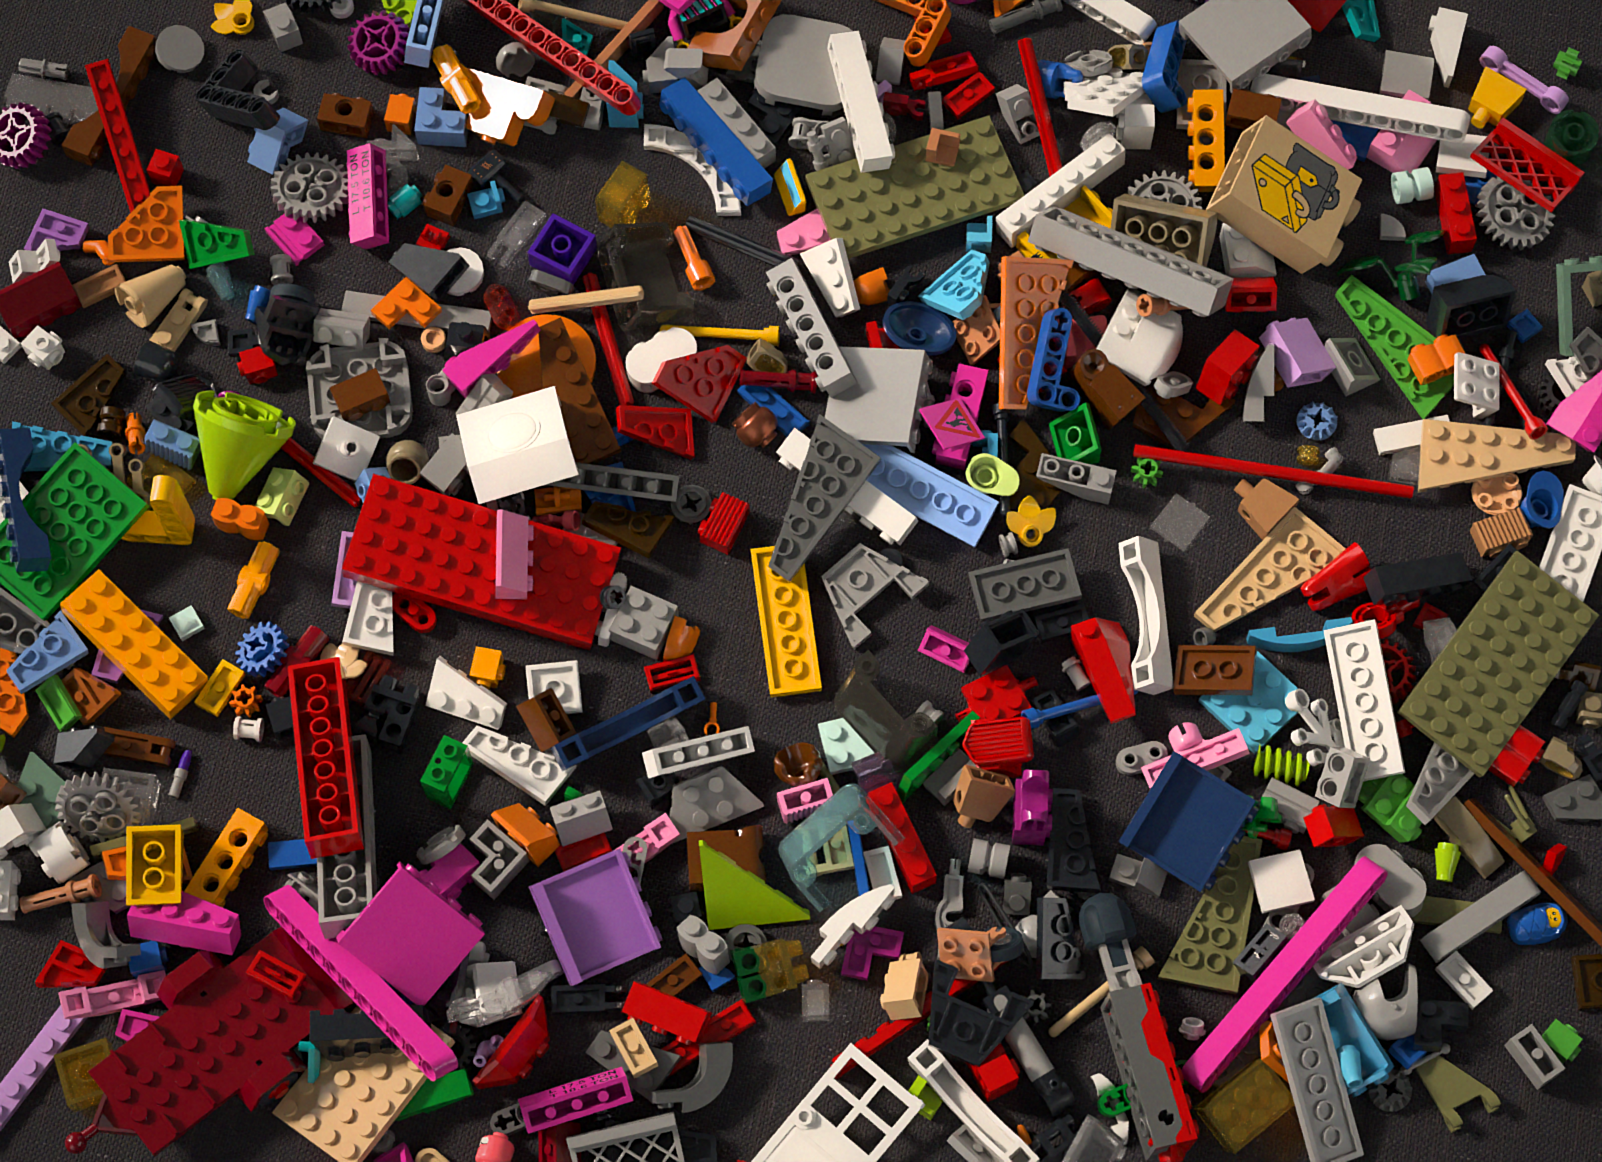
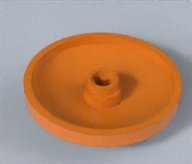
M543 314L526 318L508 330L510 331L533 319L540 327L561 317L586 374L592 383L596 371L595 349L589 335L574 321L558 315ZM537 334L521 353H514L511 356L510 365L505 371L500 370L497 372L503 384H506L513 391L511 398L543 390L539 335Z

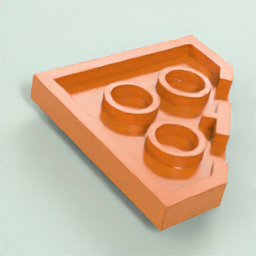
M157 186L150 193V196L141 205L139 204L117 229H114L108 235L109 262L185 260V246L179 220L184 219L182 186Z
M0 648V729L15 738L29 718L25 693L21 694L6 671L18 658V655L15 652Z

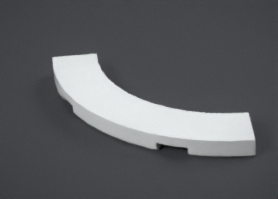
M644 124V150L665 152L689 163L708 183L715 200L716 215L741 216L740 200L736 198L732 188L720 179L718 172L712 165L706 163L701 152L690 144L688 137L684 133L667 126Z

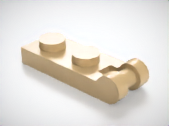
M187 288L183 289L177 302L149 341L175 352L192 328L191 324L197 321L206 308L208 300L201 296H194L193 292ZM188 304L193 306L191 311L185 309Z

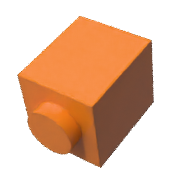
M390 94L384 118L388 132L411 135L417 112L414 98L406 94Z

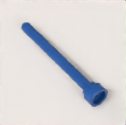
M1094 695L1042 711L1039 709L1035 710L1034 708L1026 709L1021 712V717L1030 720L1031 730L1039 728V725L1043 724L1045 720L1097 706L1101 702L1098 696Z

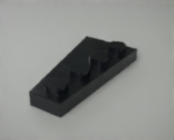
M604 1119L605 1127L625 1123L614 1121L612 1119ZM684 1130L678 1131L685 1162H717L715 1135ZM672 1131L661 1133L655 1143L669 1151L674 1143ZM656 1134L647 1136V1138L653 1140ZM642 1138L633 1140L628 1149L642 1157L650 1144ZM629 1141L621 1142L620 1144L626 1147ZM615 1144L606 1147L607 1159L616 1162L623 1150ZM652 1146L645 1160L648 1162H662L666 1154ZM675 1146V1148L672 1151V1154L678 1157ZM626 1152L620 1162H639L640 1160ZM669 1156L666 1162L678 1161Z

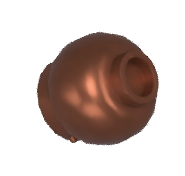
M755 401L732 425L737 429L738 438L746 446L756 447L761 445L765 447L777 435L774 430L778 425V421L770 409L764 406L760 407Z

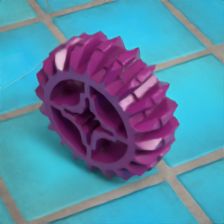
M382 9L380 14L373 10L371 17L364 14L365 20L362 22L356 20L358 27L351 28V32L354 35L348 36V41L351 44L347 47L351 52V59L355 61L358 68L363 69L368 74L372 72L378 76L381 71L387 75L389 68L392 71H396L395 65H403L402 58L405 57L410 28L401 17H397L393 12L388 14L387 11ZM375 39H378L380 42L382 41L385 47H383L381 44H378V42Z
M21 102L18 105L11 103L10 108L3 107V113L0 114V162L3 165L15 169H20V167L28 168L29 163L36 164L37 157L43 158L42 151L48 149L46 142L52 140L47 134L52 129L47 126L50 121L37 107ZM26 119H29L31 126L25 123ZM9 145L13 147L14 152H10Z

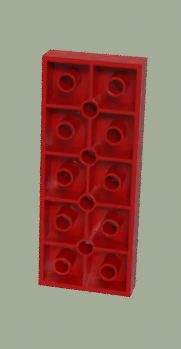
M373 473L342 566V576L591 650L603 605L600 602V592L604 587L610 586L621 547L528 520V525H533V541H528V550H533V566H528L527 575L533 576L532 591H527V599H495L497 510Z

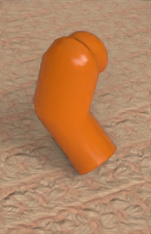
M89 240L83 242V251L85 253H97L104 265L109 266L115 263L108 260L107 241Z

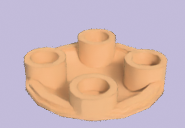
M1509 473L1502 477L1473 482L1471 489L1473 501L1479 509L1494 516L1516 509L1522 499V490L1518 483V476L1514 473Z

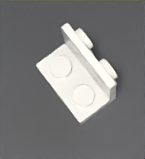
M1458 352L1454 355V399L1471 404L1473 406L1474 418L1483 419L1499 410V363Z

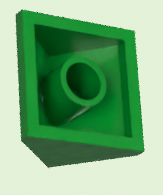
M1085 402L1076 409L1049 423L1057 457L1086 464L1099 463L1101 446L1089 403Z

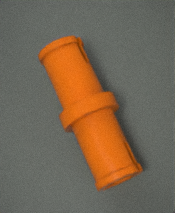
M133 412L126 416L127 428L125 435L129 441L130 453L135 454V448H137V455L145 451L144 439L146 432L142 426V416L136 413V419H134Z

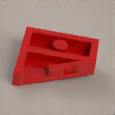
M60 940L37 977L35 984L39 988L97 986L107 968L95 966L86 957L81 948Z

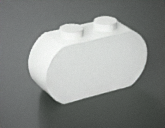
M673 327L667 331L662 330L658 332L653 339L647 342L636 344L626 357V371L630 384L636 390L644 393H652L659 389L651 383L662 362L697 353V344L692 334L685 329Z

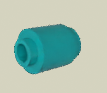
M406 184L388 198V210L397 220L401 216L404 218L422 204L420 198L423 196L415 185L410 187Z

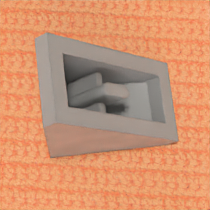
M883 38L879 51L876 82L881 83L886 80L890 84L900 85L905 59L904 44L906 40Z

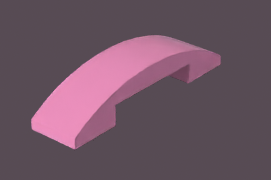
M664 813L643 827L644 831L635 837L642 838L647 844L646 863L680 836V833L667 814ZM634 841L633 845H628V850L632 852L630 862L640 866L641 860H635L637 853H642L643 848L639 847L638 841ZM624 844L618 847L617 849H621L622 852ZM629 867L630 873L636 870L633 867Z
M165 970L138 975L137 979L86 989L85 986L61 991L58 995L64 1019L101 1016L121 1012L122 1009L129 1010L160 1001L161 999L157 996V992L163 979L166 977Z

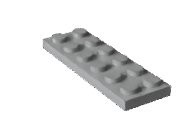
M1313 998L1270 1014L1310 1162H1347L1364 1155L1322 998Z

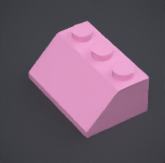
M1408 90L1402 98L1431 104L1430 101L1411 90ZM1381 129L1370 145L1367 158L1392 173L1408 171L1411 174L1413 169L1419 168L1437 142V139Z
M497 510L495 599H527V591H532L533 576H527L528 566H533V550H528V541H533V525H528V517L505 510Z

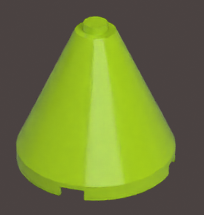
M202 391L196 394L193 409L208 491L213 495L212 498L214 500L218 498L233 499L293 435L296 423L292 417H289L288 421L281 418L282 410L260 400L226 392L225 397L218 398L214 397L215 391Z

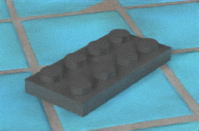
M1069 548L968 572L981 623L990 618L993 620L999 619L1002 614L1010 610L1016 612L1024 609L1025 612L1082 599Z

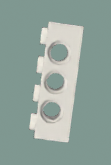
M749 726L655 748L643 752L642 755L648 778L745 755L755 752Z

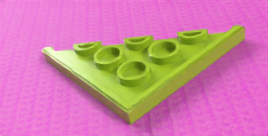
M699 840L708 930L733 928L742 924L761 925L810 919L808 909L801 908L791 898L779 890H774L765 884L764 880L749 870L742 869L736 865L734 860L722 852H717L709 847L705 841Z

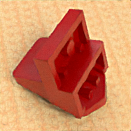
M1025 717L971 720V725L968 727L962 743L965 752L977 768L1004 774L1011 778L1022 776V763L1031 761L1034 757L1030 720Z

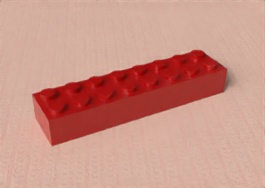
M340 657L288 666L304 839L310 858L314 859L363 850L364 842L346 679Z

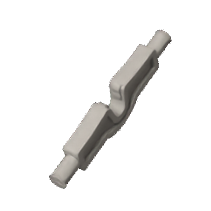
M950 859L949 874H946L944 879L943 900L939 903L935 914L936 930L954 923L946 920L948 914H961L963 911V876H960L961 860L959 859L956 860V869H954L955 859ZM938 947V956H937V959H938V960H940L939 947Z

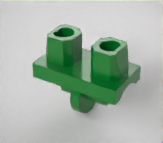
M1261 797L1260 810L1252 822L1246 823L1242 829L1248 831L1249 838L1256 839L1259 832H1267V824H1260V822H1282V815L1278 813L1277 799Z

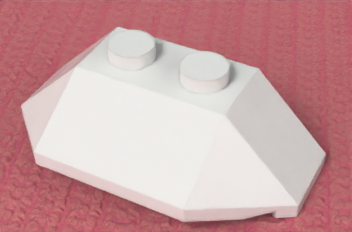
M1402 905L1332 944L1314 964L1313 968L1321 979L1336 983L1342 982L1344 985L1360 988L1406 961L1414 923Z

